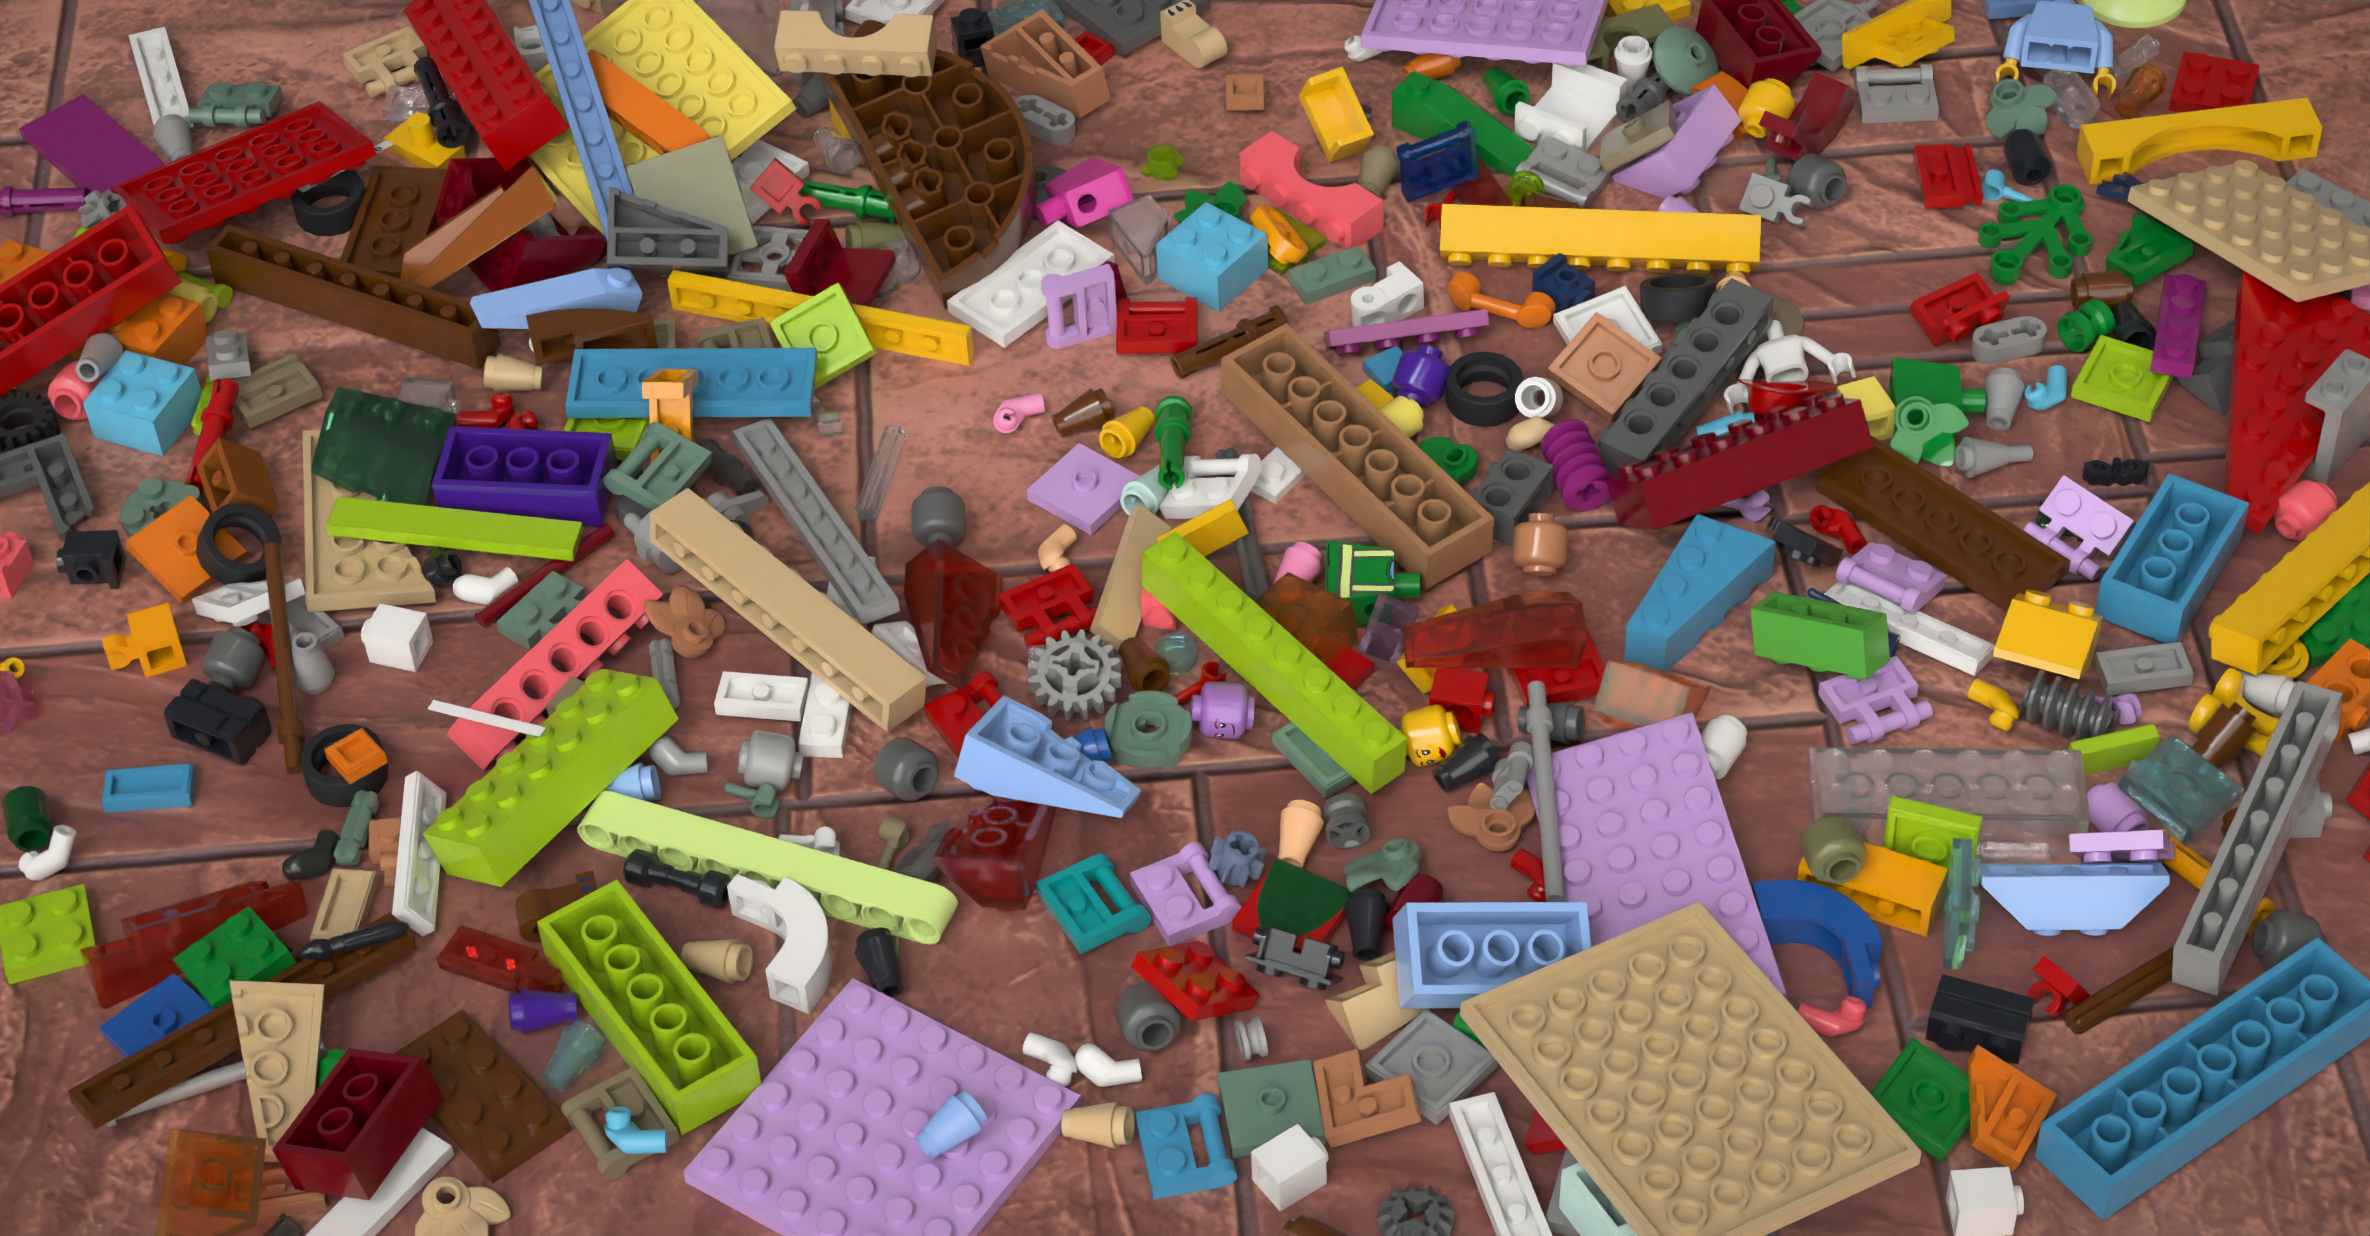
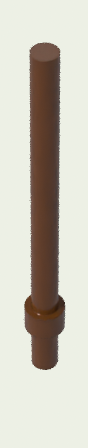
M269 542L263 548L281 721L277 724L278 740L280 744L284 745L286 772L289 774H299L302 772L300 766L301 743L305 740L304 723L298 717L281 545L277 542Z

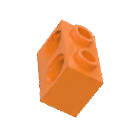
M2350 638L2306 682L2342 693L2340 727L2334 739L2338 743L2352 730L2360 731L2370 716V649Z

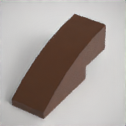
M586 308L554 310L526 315L537 365L573 358L575 349H658L652 315L624 310Z

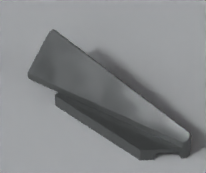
M2235 317L2197 343L2201 358L2204 360L2194 365L2191 379L2177 377L2180 385L2222 415L2229 413Z

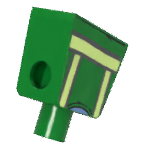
M1326 541V629L1388 623L1394 619V598H1420V573H1394V551L1390 548Z

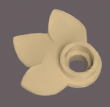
M440 1177L431 1181L422 1193L424 1213L415 1226V1236H488V1225L499 1224L509 1220L511 1213L507 1203L495 1191L487 1187L467 1188L459 1179ZM442 1193H450L455 1199L449 1204H443L438 1201L437 1197Z

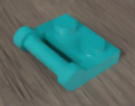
M1104 853L1091 856L1036 882L1037 895L1080 954L1127 932L1139 933L1145 930L1152 920L1147 909L1142 904H1137L1114 874V865ZM1089 881L1099 882L1120 912L1112 915Z

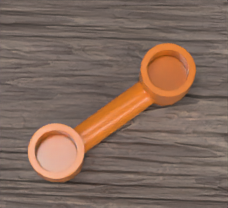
M1468 272L1455 273L1447 285L1448 294L1452 302L1463 311H1469L1471 308L1476 310L1487 309L1488 313L1517 320V323L1525 328L1534 329L1546 325L1556 311L1553 299L1542 292L1528 294L1522 305L1479 294L1481 284L1474 275Z

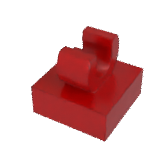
M2045 955L2032 969L2043 981L2034 983L2029 988L2027 996L2035 998L2036 1004L2043 995L2053 994L2051 1004L2045 1009L2053 1019L2063 1013L2066 1007V1000L2074 1006L2090 996L2076 980Z

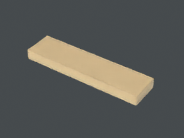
M1141 504L1137 505L1130 512L1090 628L1092 633L1095 635L1099 634L1103 641L1107 644H1112L1118 652L1123 641L1136 636L1142 618L1141 594L1144 588L1142 586V552L1158 543L1156 538L1172 528Z

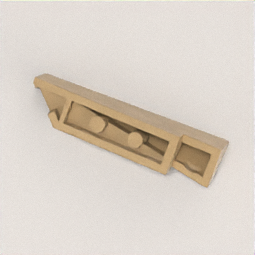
M1395 950L1359 965L1366 984L1325 999L1329 1011L1353 1045L1359 1050H1366L1416 1018L1425 1009H1400Z

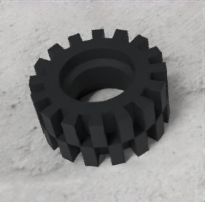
M20 391L19 397H15L14 392L7 393V400L3 401L0 398V454L61 434L53 406L46 396L41 398L40 393L33 392L31 397H29L28 391ZM28 425L22 429L13 430L19 426Z

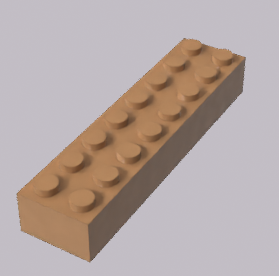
M1287 323L1221 358V393L1381 547L1393 550L1394 560L1408 573H1420V585L1425 590L1492 552L1494 517Z

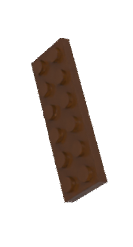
M1871 436L1873 448L1838 460L1816 479L1817 491L2006 612H2008L2012 599L2018 593L2025 594L2026 590L2045 592L2069 572L2070 560L1873 436Z

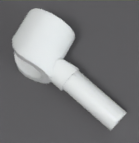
M824 826L817 829L815 835L780 834L779 836L780 840L839 856L840 844L836 841V834L830 827Z

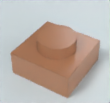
M1227 74L1226 111L1264 110V74Z

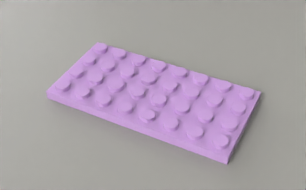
M1693 712L1551 753L1564 902H1587L1591 947L1699 901L1787 999V994ZM1533 765V768L1527 772L1526 780L1539 821L1535 767Z

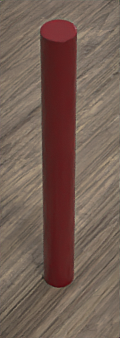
M604 523L581 539L574 561L553 559L475 613L478 623L482 627L492 623L509 611L552 571L562 574L615 537L613 529L610 525Z

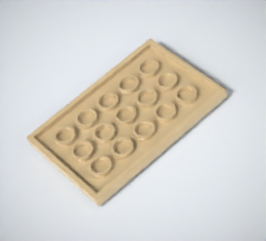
M2237 160L2234 164L2221 167L2210 166L2203 171L2180 173L2176 177L2163 180L2152 179L2148 183L2130 187L2128 202L2296 302L2370 284V228L2357 225L2344 218L2342 212L2321 205L2314 201L2315 198L2312 195L2299 192L2286 185L2284 179L2270 176L2258 169V165L2254 162Z

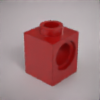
M1437 666L1429 695V706L1438 704L1446 712L1453 711L1461 732L1481 733L1484 718H1492L1495 707L1496 692L1489 691V673Z

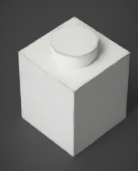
M381 603L371 619H367L364 622L361 631V640L365 644L369 662L412 672L418 670L433 644L427 613Z
M1296 1124L1251 1151L1252 1180L1281 1212L1327 1184L1326 1162L1329 1160L1328 1153L1317 1137L1313 1136L1310 1138L1299 1124Z
M2009 1166L1950 1171L1946 1202L1954 1236L2013 1235L2017 1215H2023L2024 1199L2021 1186H2013Z

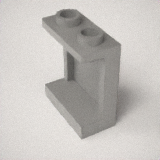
M2348 349L2342 352L2307 391L2305 396V402L2323 410L2325 418L2317 454L2303 474L2325 485L2328 484L2368 438L2370 429V359Z

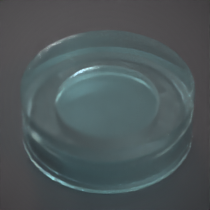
M1169 633L1159 638L1155 643L1154 652L1168 662L1170 674L1186 673L1196 665L1198 659L1197 645L1192 637L1183 633Z

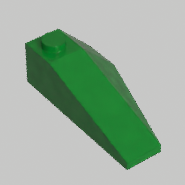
M1412 71L1392 91V127L1511 177H1514L1519 164L1523 160L1526 161L1535 149L1465 92L1425 75Z

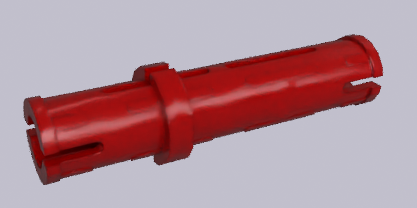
M219 378L214 381L210 401L201 414L202 429L185 484L196 486L200 494L203 491L205 492V490H203L197 465L219 437L225 439L227 431L232 428L234 422L232 410L240 387L235 381L227 378L222 379V385Z

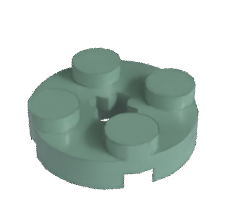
M149 478L142 481L138 485V491L134 492L121 508L120 520L124 532L128 535V538L132 537L156 520L158 515L167 512L189 495H192L203 506L199 489L196 486L177 481L162 482L157 478Z
M1140 691L1129 695L1128 702L1123 703L1119 707L1115 703L1109 709L1105 718L1104 725L1107 742L1114 761L1120 765H1131L1141 768H1173L1180 763L1181 755L1187 751L1192 742L1193 729L1190 712L1187 708L1185 711L1184 708L1178 705L1177 698L1165 692ZM1146 725L1155 726V732L1143 733L1141 731L1146 729Z

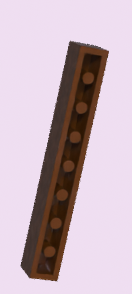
M227 224L205 248L215 283L225 284L232 289L477 369L481 368L486 362L487 356H491L500 345L497 328H482L470 305V301Z

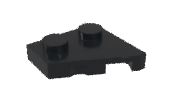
M1771 516L1765 528V532L1786 545L1783 553L1816 567H1820L1822 561L1836 565L1843 552L1842 549L1774 516Z

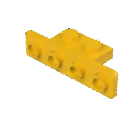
M1908 0L1843 33V67L1851 70L1855 66H1859L1874 57L1890 62L1895 67H1907L1923 56L1935 53L1939 48L1955 41L1954 26L1943 23L1951 18V0Z

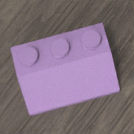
M1712 85L1673 104L1676 110L1674 139L1617 168L1611 177L1617 183L1663 199L1679 192L1682 195H1686L1700 184L1701 180L1698 177L1701 173L1709 169L1717 161L1716 153L1733 140L1734 135L1732 132L1740 123L1741 118L1717 87Z

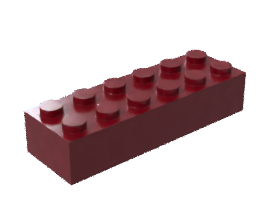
M1824 392L1808 394L1799 399L1801 404L1790 409H1788L1787 405L1777 406L1764 411L1765 418L1755 422H1752V419H1743L1727 426L1728 432L1717 436L1715 432L1701 434L1692 438V445L1680 450L1679 446L1667 447L1654 453L1656 459L1642 463V460H1633L1617 467L1618 473L1605 477L1618 524L1656 530L1873 448L1874 445L1861 399L1844 398L1843 393L1832 394L1826 397Z

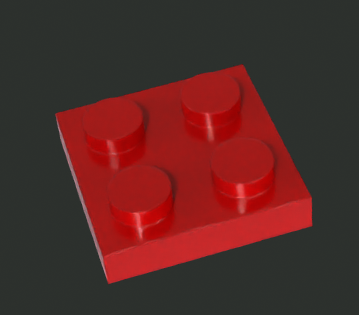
M2183 51L2170 98L2169 111L2183 113L2251 104L2260 65L2247 63L2242 60H2230L2202 53Z
M1200 941L1137 952L1131 966L1191 1021L1253 1009L1260 995L1246 982L1245 977L1240 972L1228 967L1215 955V951L1209 945Z

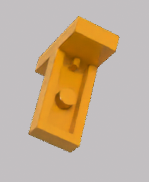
M656 369L642 382V399H649L650 424L652 422L661 423L693 442V390L698 386V369ZM665 447L656 448L651 454V463Z

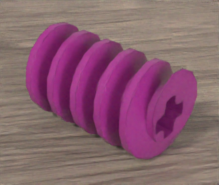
M1569 419L1551 427L1542 439L1541 452L1546 463L1553 465V479L1565 505L1572 510L1580 512L1593 510L1601 506L1610 498L1605 477L1610 475L1605 468L1602 458L1599 456L1600 453L1594 445V440L1589 434L1587 425L1581 420Z

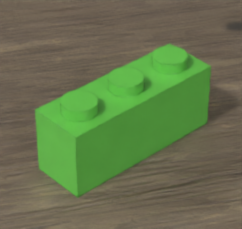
M1775 591L1751 608L1755 656L1770 658L1778 664L1794 663L1808 666L1811 670L1817 672L1832 671L1847 674L1849 678L1856 680L1871 677L1890 661L1887 613Z

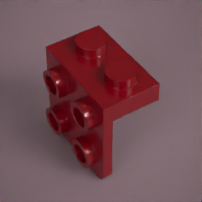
M815 219L791 261L788 263L784 275L794 293L815 296L839 282L852 304L870 307L895 264L896 256L892 250L842 248L830 220Z

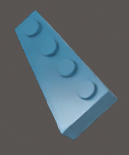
M1697 514L1626 625L1624 661L1662 675L1668 672L1699 643V637L1708 629L1714 630L1723 622L1724 615L1733 606H1741L1750 597L1751 590L1759 583L1764 585L1773 577L1776 541Z

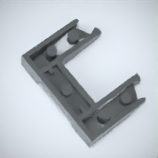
M65 433L0 454V499L39 486L61 541L65 540L67 531H71V528L86 515L93 517L96 514Z

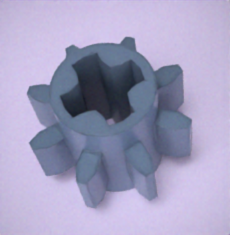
M1230 830L1226 841L1218 837L1215 838L1210 851L1212 857L1208 868L1216 871L1220 882L1242 888L1245 886L1248 877L1259 880L1264 868L1262 861L1266 849L1259 848V844L1253 835L1242 831L1234 832V830Z

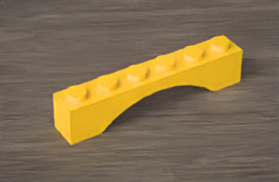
M2299 98L2083 124L2080 127L2076 155L2089 185L2102 183V180L2112 182L2114 174L2123 175L2124 172H2127L2133 176L2138 170L2154 161L2174 154L2198 150L2240 151L2260 155L2278 162L2313 158L2317 156L2323 127L2309 99Z

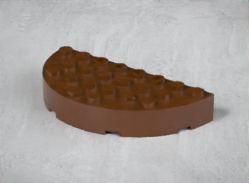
M939 49L936 50L932 76L907 77L904 75L883 74L870 76L853 73L835 75L820 72L825 91L945 309L948 308L947 300L994 272L1018 250L1031 224L1037 200L1038 182L1030 135L1019 107L1005 88L991 75L987 77L974 69V65L970 61Z

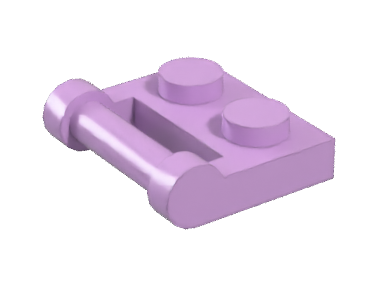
M1109 263L1065 276L1048 274L1042 278L1041 289L1047 301L1049 325L1045 331L1046 344L1049 347L1061 349L1116 333L1114 272ZM1072 294L1075 324L1065 326L1062 297Z
M1873 542L1868 543L1852 558L1845 557L1836 572L1837 581L1846 585L1854 583L1901 604L1900 608L1911 614L1919 611L1943 589L1947 576L1933 569L1930 564L1924 561L1912 560L1896 553L1888 545Z
M1200 842L1189 843L1176 855L1130 872L1132 888L1143 906L1150 913L1153 922L1168 946L1178 944L1232 922V919L1242 907L1234 895L1227 893L1215 872L1208 868L1209 863L1207 860L1209 856ZM1193 871L1212 901V907L1203 910L1182 875Z

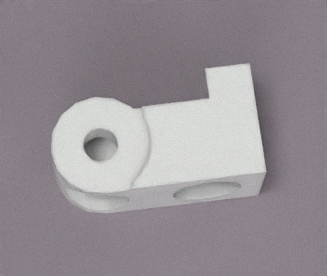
M537 25L514 27L515 44L536 74L549 63Z
M1400 261L1387 267L1386 278L1375 283L1372 287L1359 288L1351 295L1353 327L1401 321L1424 309L1423 282Z

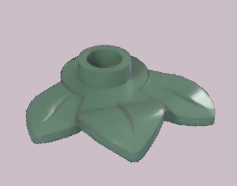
M2006 79L1999 82L1993 88L1990 98L1992 109L1986 117V124L1990 134L1999 140L2018 129H2029L2037 135L2043 134L2048 128V118L2044 109L2053 105L2059 99V96L2052 88L2043 84L2025 87L2015 79Z
M1403 838L1394 839L1384 844L1381 851L1367 853L1353 859L1343 869L1344 874H1347L1346 883L1349 892L1377 879H1383L1386 886L1391 890L1399 891L1419 872L1421 851L1418 844Z

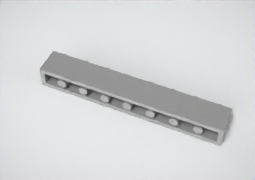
M2297 681L2173 947L2172 982L2218 996L2338 733L2342 705L2341 692Z

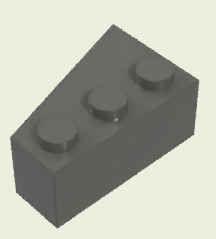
M609 186L608 269L615 267L631 270L632 274L670 275L673 270L698 275L728 276V227L682 211L678 212L666 208L654 201L645 198L641 199Z

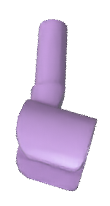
M1763 490L1752 493L1747 499L1738 498L1720 505L1740 510L1743 517L1753 523L1758 522L1771 511V508L1763 506L1770 499L1769 494Z
M2081 693L2079 697L2083 698L2086 694ZM2127 693L2112 698L2111 710L2116 711L2120 708L2121 711L2117 724H2132L2136 721V717L2142 716L2140 702L2135 694ZM2095 696V703L2100 704L2105 697Z

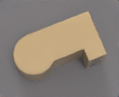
M1183 0L1160 12L1162 42L1194 67L1202 68L1227 54V44L1222 33L1214 26L1210 27L1207 22L1196 14V5L1190 0Z

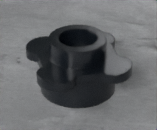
M435 546L428 548V558L424 560L423 568L427 578L433 585L438 588H444L462 576L460 573L462 571V564L454 552L450 549L438 550Z

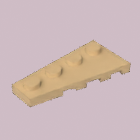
M229 980L261 1162L279 1163L272 1151L273 1147L316 1092L325 993L324 985Z

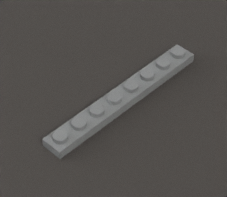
M769 417L733 430L735 445L853 616L862 625L899 612L897 596L772 419Z

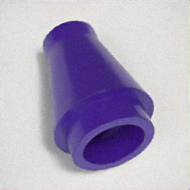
M520 988V993H509L508 1004L511 1030H522L523 1034L566 1021L577 1020L575 993L564 994Z

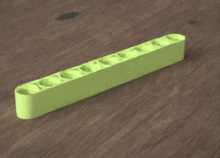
M602 791L596 797L577 829L581 839L598 850L626 858L635 849L645 850L654 853L658 862L672 865L675 869L685 872L690 870L705 874L709 870L728 874L731 880L736 874H739L751 880L763 881L773 889H776L783 878L786 877L811 893L819 903L825 916L870 929L887 928L894 936L927 945L936 944L940 940L958 905L957 899L952 892L934 883L612 791Z

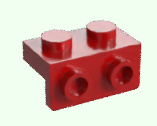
M1976 272L1914 300L1909 311L1933 345L1937 347L1949 340L1952 343H1956L1965 338L1971 330L1982 325L1999 322L2004 316L2003 311L2010 296L2006 291L1994 295L1980 274Z

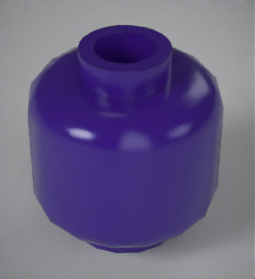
M1420 344L1418 350L1410 349L1404 351L1399 359L1391 382L1392 386L1398 391L1396 397L1404 396L1407 399H1413L1422 408H1427L1428 403L1438 402L1443 395L1446 379L1451 371L1450 366L1441 359L1443 352Z

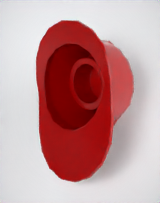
M1750 379L1738 380L1740 383L1748 385V413L1753 412L1755 421L1765 418L1763 412L1768 409L1787 405L1788 409L1800 405L1799 399L1813 392H1824L1837 388V385L1834 383L1822 381L1764 382Z

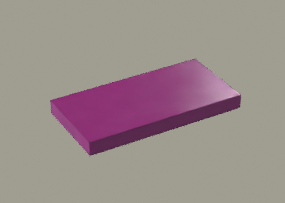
M84 94L19 128L23 140L77 187H87L89 194L94 190H98L100 194L108 189L113 192L112 186L165 165Z

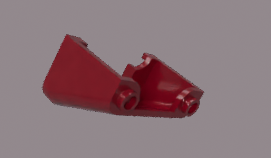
M495 157L451 158L436 207V227H440L502 184L505 190H507L533 165L547 183L546 176L530 157H526L507 171L503 169ZM551 215L557 232L561 236H535L530 230L521 229L467 265L491 292L572 274L598 261L603 253L606 238L593 225H582L577 229L575 235H570Z

